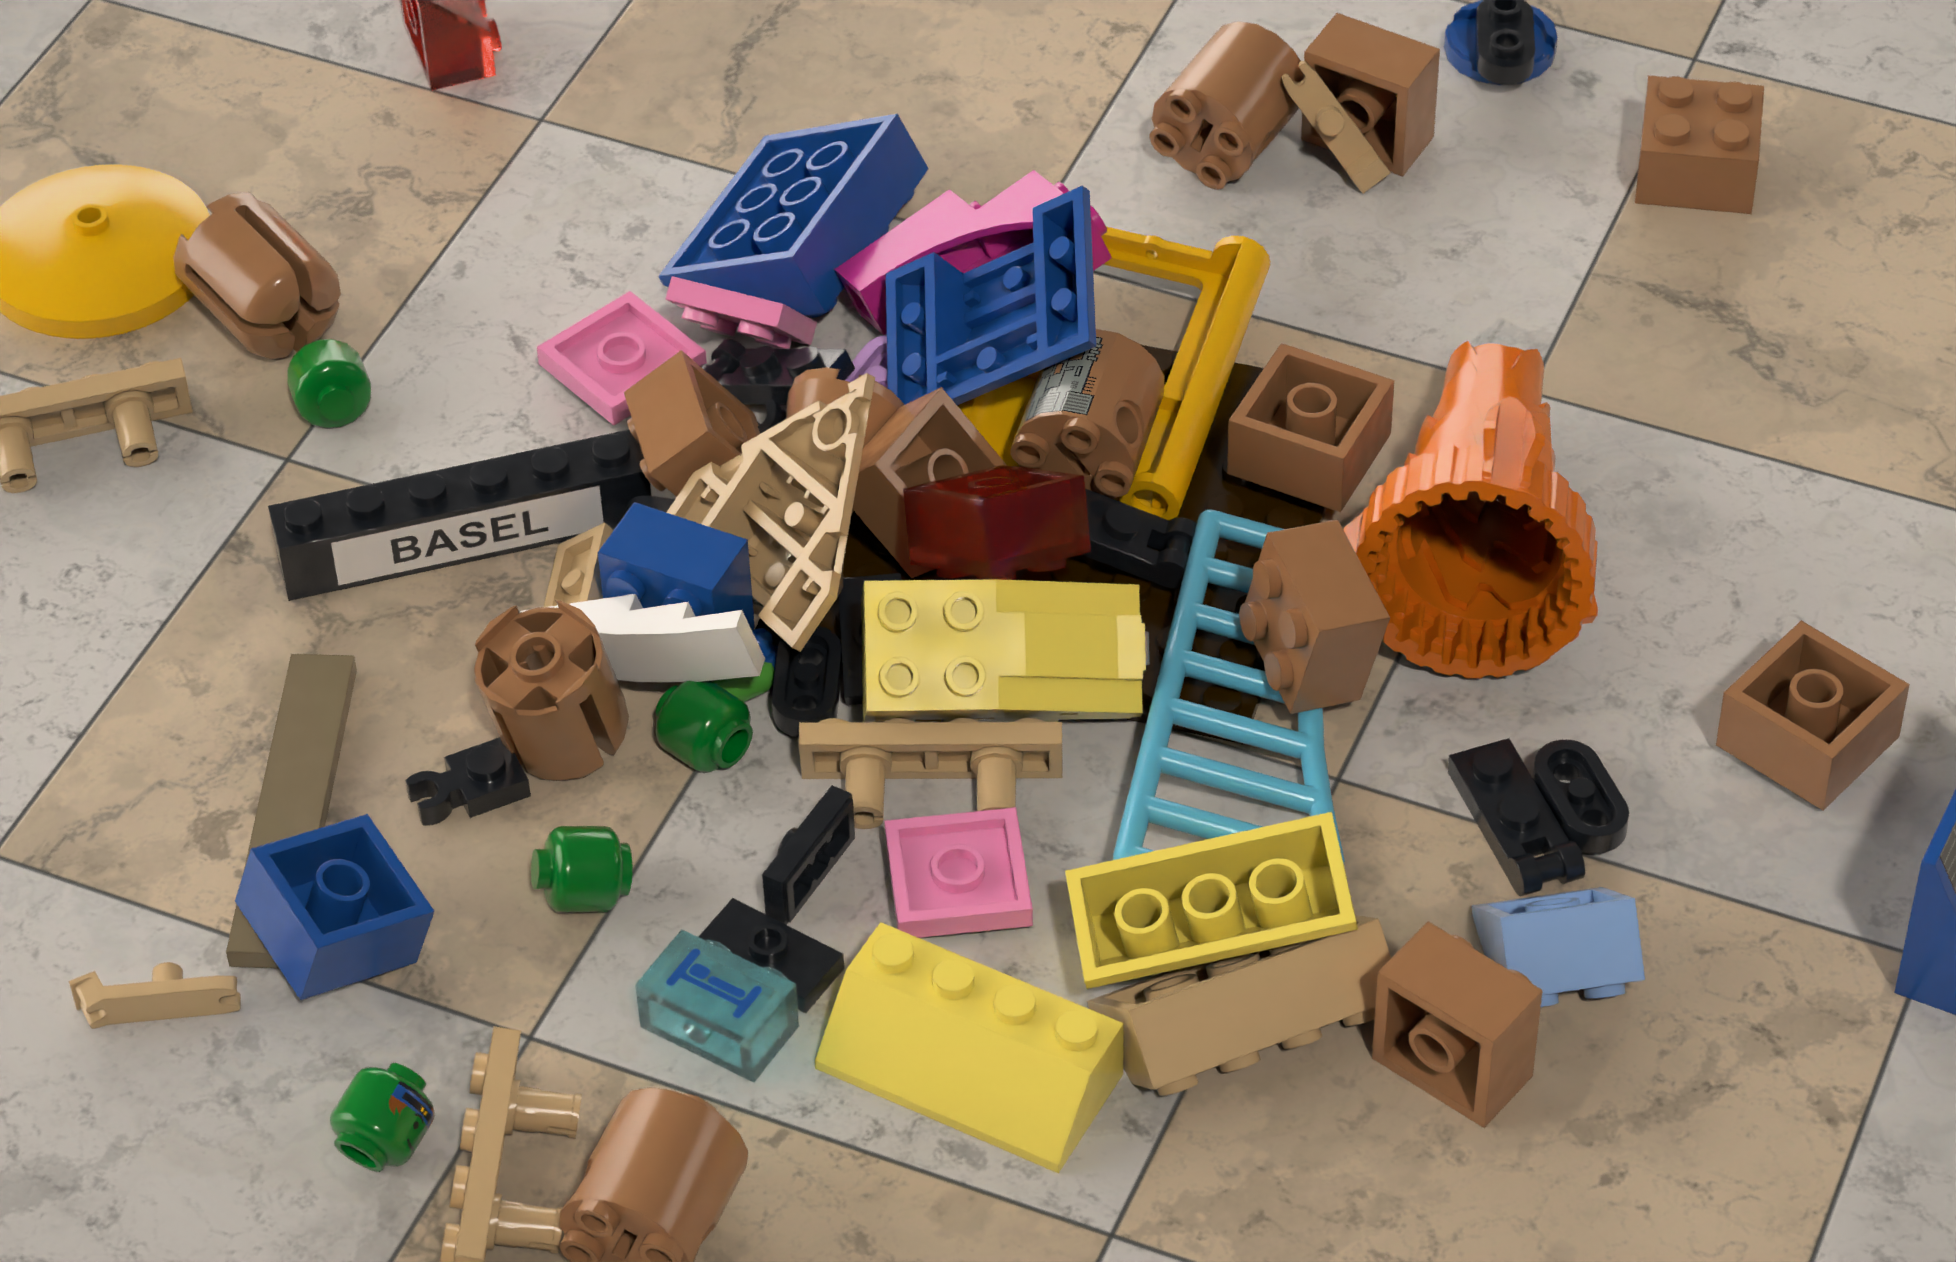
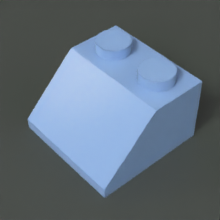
M1604 887L1471 905L1473 920L1484 955L1507 969L1522 973L1533 985L1542 989L1541 1007L1559 1003V992L1584 989L1585 998H1606L1625 994V983L1645 980L1636 902L1633 897Z

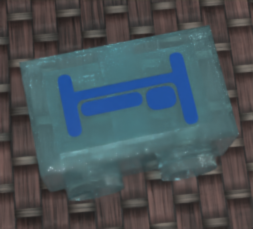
M682 929L635 984L641 1028L753 1083L799 1028L795 983L789 981L787 977L776 969L770 967L762 968L733 954L727 947L717 941H705Z

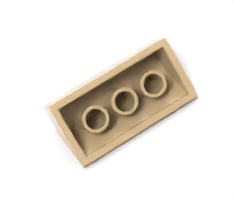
M1355 915L1358 930L1168 971L1088 1000L1087 1003L1089 1009L1124 1023L1123 1069L1131 1083L1152 1090L1157 1089L1158 1094L1164 1096L1178 1093L1197 1085L1198 1079L1196 1074L1216 1066H1220L1221 1072H1230L1251 1066L1261 1060L1259 1050L1275 1044L1282 1043L1284 1049H1291L1317 1041L1323 1036L1321 1027L1343 1019L1345 1026H1352L1375 1019L1378 971L1391 959L1379 918Z

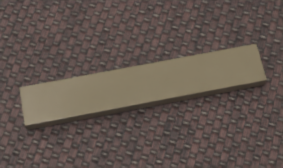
M291 654L245 866L251 848L325 827L357 673L354 656ZM236 904L226 949L229 967L279 968Z

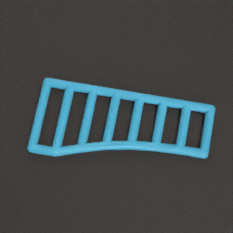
M1212 509L1205 510L1199 515L1113 853V860L1154 851L1143 848L1148 823L1206 839L1262 827L1155 797L1160 775L1163 773L1308 813L1310 816L1332 812L1343 863H1345L1325 756L1323 708L1299 712L1298 731L1179 699L1186 676L1285 704L1279 691L1273 690L1269 685L1265 671L1191 651L1196 629L1255 645L1253 641L1247 640L1244 636L1239 614L1204 605L1203 601L1208 583L1248 594L1253 579L1252 568L1214 558L1219 538L1262 549L1268 532L1284 529ZM1175 724L1301 759L1304 785L1168 748L1172 726Z

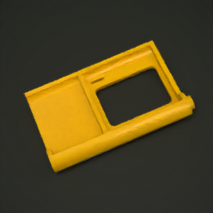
M1106 226L1107 233L1101 237L1112 258L1103 265L1192 285L1201 290L1171 372L1164 385V395L1131 488L1126 495L1114 499L1166 520L1177 518L1267 276L1270 267V257L1263 246L1245 236L1232 235L1222 238L1216 243L1214 250L1209 251L1163 240L1158 236H1145ZM1040 370L959 405V409L1021 481L1013 492L1029 496L1033 483L1022 474L1018 464L1011 456L1010 449Z

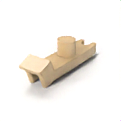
M1301 61L1299 68L1304 74V79L1301 82H1294L1288 74H1283L1281 80L1290 97L1344 167L1350 178L1360 191L1365 193L1391 172L1318 73L1306 61Z
M171 962L156 965L152 970L151 982L103 986L95 971L69 981L77 1011L82 1009L92 1029L111 1024L219 1015L241 1009V994L237 992V977L216 975L183 979V969L178 964Z

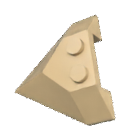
M869 373L848 383L849 392L826 405L817 401L741 445L742 454L721 466L710 462L693 472L666 512L748 539L752 596L764 606L758 617L788 645L800 652L843 588L844 554L875 377Z

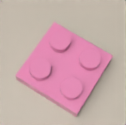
M673 276L671 277L665 299L684 309L682 319L700 324L702 329L734 337L738 327V333L755 338V342L778 349H790L792 341L811 345L817 322L785 304Z
M631 291L537 346L539 365L612 425H616L630 416L624 392L680 350L699 366L707 364L706 351Z
M1016 807L884 821L897 929L922 938L1033 926V908Z

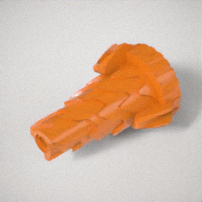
M1469 341L1461 344L1450 356L1440 402L1433 417L1427 415L1422 424L1415 447V454L1408 453L1404 467H1397L1387 475L1386 482L1383 485L1377 486L1370 496L1369 506L1343 529L1390 616L1383 636V642L1394 652L1404 654L1408 661L1420 667L1428 666L1437 673L1449 676L1459 674L1465 678L1481 679L1484 676L1490 675L1496 678L1509 676L1517 670L1527 671L1544 663L1569 642L1575 640L1579 636L1582 624L1592 623L1598 615V606L1594 595L1598 542L1595 540L1596 528L1592 516L1586 512V503L1580 494L1573 491L1569 487V482L1558 472H1555L1556 457L1551 441V407L1547 402L1541 404L1544 363L1538 349L1522 350L1494 343L1473 347Z

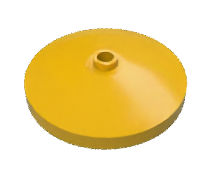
M118 164L95 165L71 169L43 178L16 193L0 207V312L14 323L31 331L48 336L71 339L110 337L151 325L178 310L194 296L175 274L173 257L181 234L189 240L198 225L208 218L210 214L201 198L190 187L170 175L149 168Z

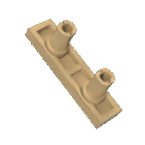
M182 359L148 362L140 367L106 374H91L78 380L44 387H29L20 392L0 396V482L3 490L10 493H21L30 490L36 485L37 477L31 447L116 429L123 461L126 465L142 467L156 461L158 449L152 421L193 413Z
M830 718L821 720L818 723H799V754L802 779H846L845 791L852 793L855 828L872 829L879 827L883 823L885 779H977V811L1016 807V778H1062V722H1045L1037 718H1022L1014 722H979L971 718H957L949 722H913L904 718H893L884 722H848L842 719Z
M494 1026L489 1054L475 1053L469 1094L482 1095L480 1110L466 1108L460 1150L471 1151L472 1157L470 1167L456 1165L450 1207L463 1210L460 1225L446 1223L440 1262H485L487 1249L494 1250V1245L519 1246L547 1250L558 1254L562 1231L560 1227L562 1208L554 1209L501 1200L502 1194L496 1193L506 1134L512 1135L514 1129L565 1135L575 1139L582 1094L575 1093L573 1095L520 1086L521 1080L515 1079L521 1030Z

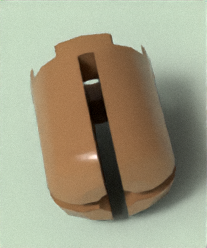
M249 192L228 194L208 204L206 208L212 214L198 225L189 240L182 234L179 237L173 257L177 277L251 353L269 359L285 358L290 355L293 349L298 352L303 346L319 340L334 323L339 309L338 299L341 295L339 278L330 263L270 204L257 200Z
M555 600L558 608L537 607L520 613L517 606H513L490 621L476 640L475 646L478 655L474 667L475 683L502 743L511 753H515L521 765L524 764L528 773L549 781L585 778L604 765L598 748L609 755H615L625 738L629 720L624 695L597 628L581 609L560 600Z

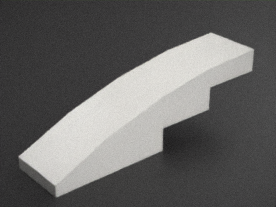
M636 594L570 603V605L581 609L595 624L617 680L633 682H703L760 676L765 657L742 610L696 617L689 602L643 608Z

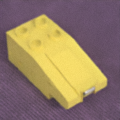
M1001 579L864 581L861 596L863 722H884L893 718H904L913 722H949L957 718H971L979 722H1014L1022 718H1037L1045 722H1058V720L1130 719L1131 717H1141L1143 714L1142 679L1146 671V665H1150L1149 632H1145V623H1141L1139 585Z

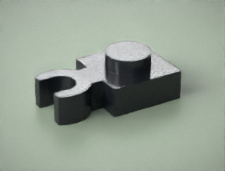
M500 737L445 756L446 771L443 773L421 771L405 780L410 802L418 801L425 797H432L417 803L420 821L424 826L442 822L451 814L454 808L464 806L467 814L472 818L531 796L527 775L515 753H511L505 747Z

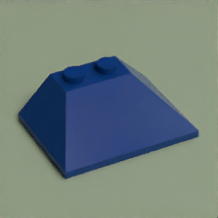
M1082 185L1033 207L1034 242L968 272L962 273L938 254L932 252L886 273L888 389L904 404L942 387L954 403L959 405L1096 347L1090 191Z

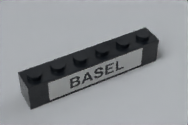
M624 430L269 505L268 509L277 557L288 601L561 543L603 523H606L614 530L624 517L627 504L632 498L652 496L650 482L640 467V461L644 459L640 444L635 440L630 430Z

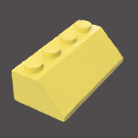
M1332 812L1065 871L1083 977L1087 989L1358 930Z
M880 922L846 969L815 1058V1069L1059 1174L1123 1076L1124 1023Z

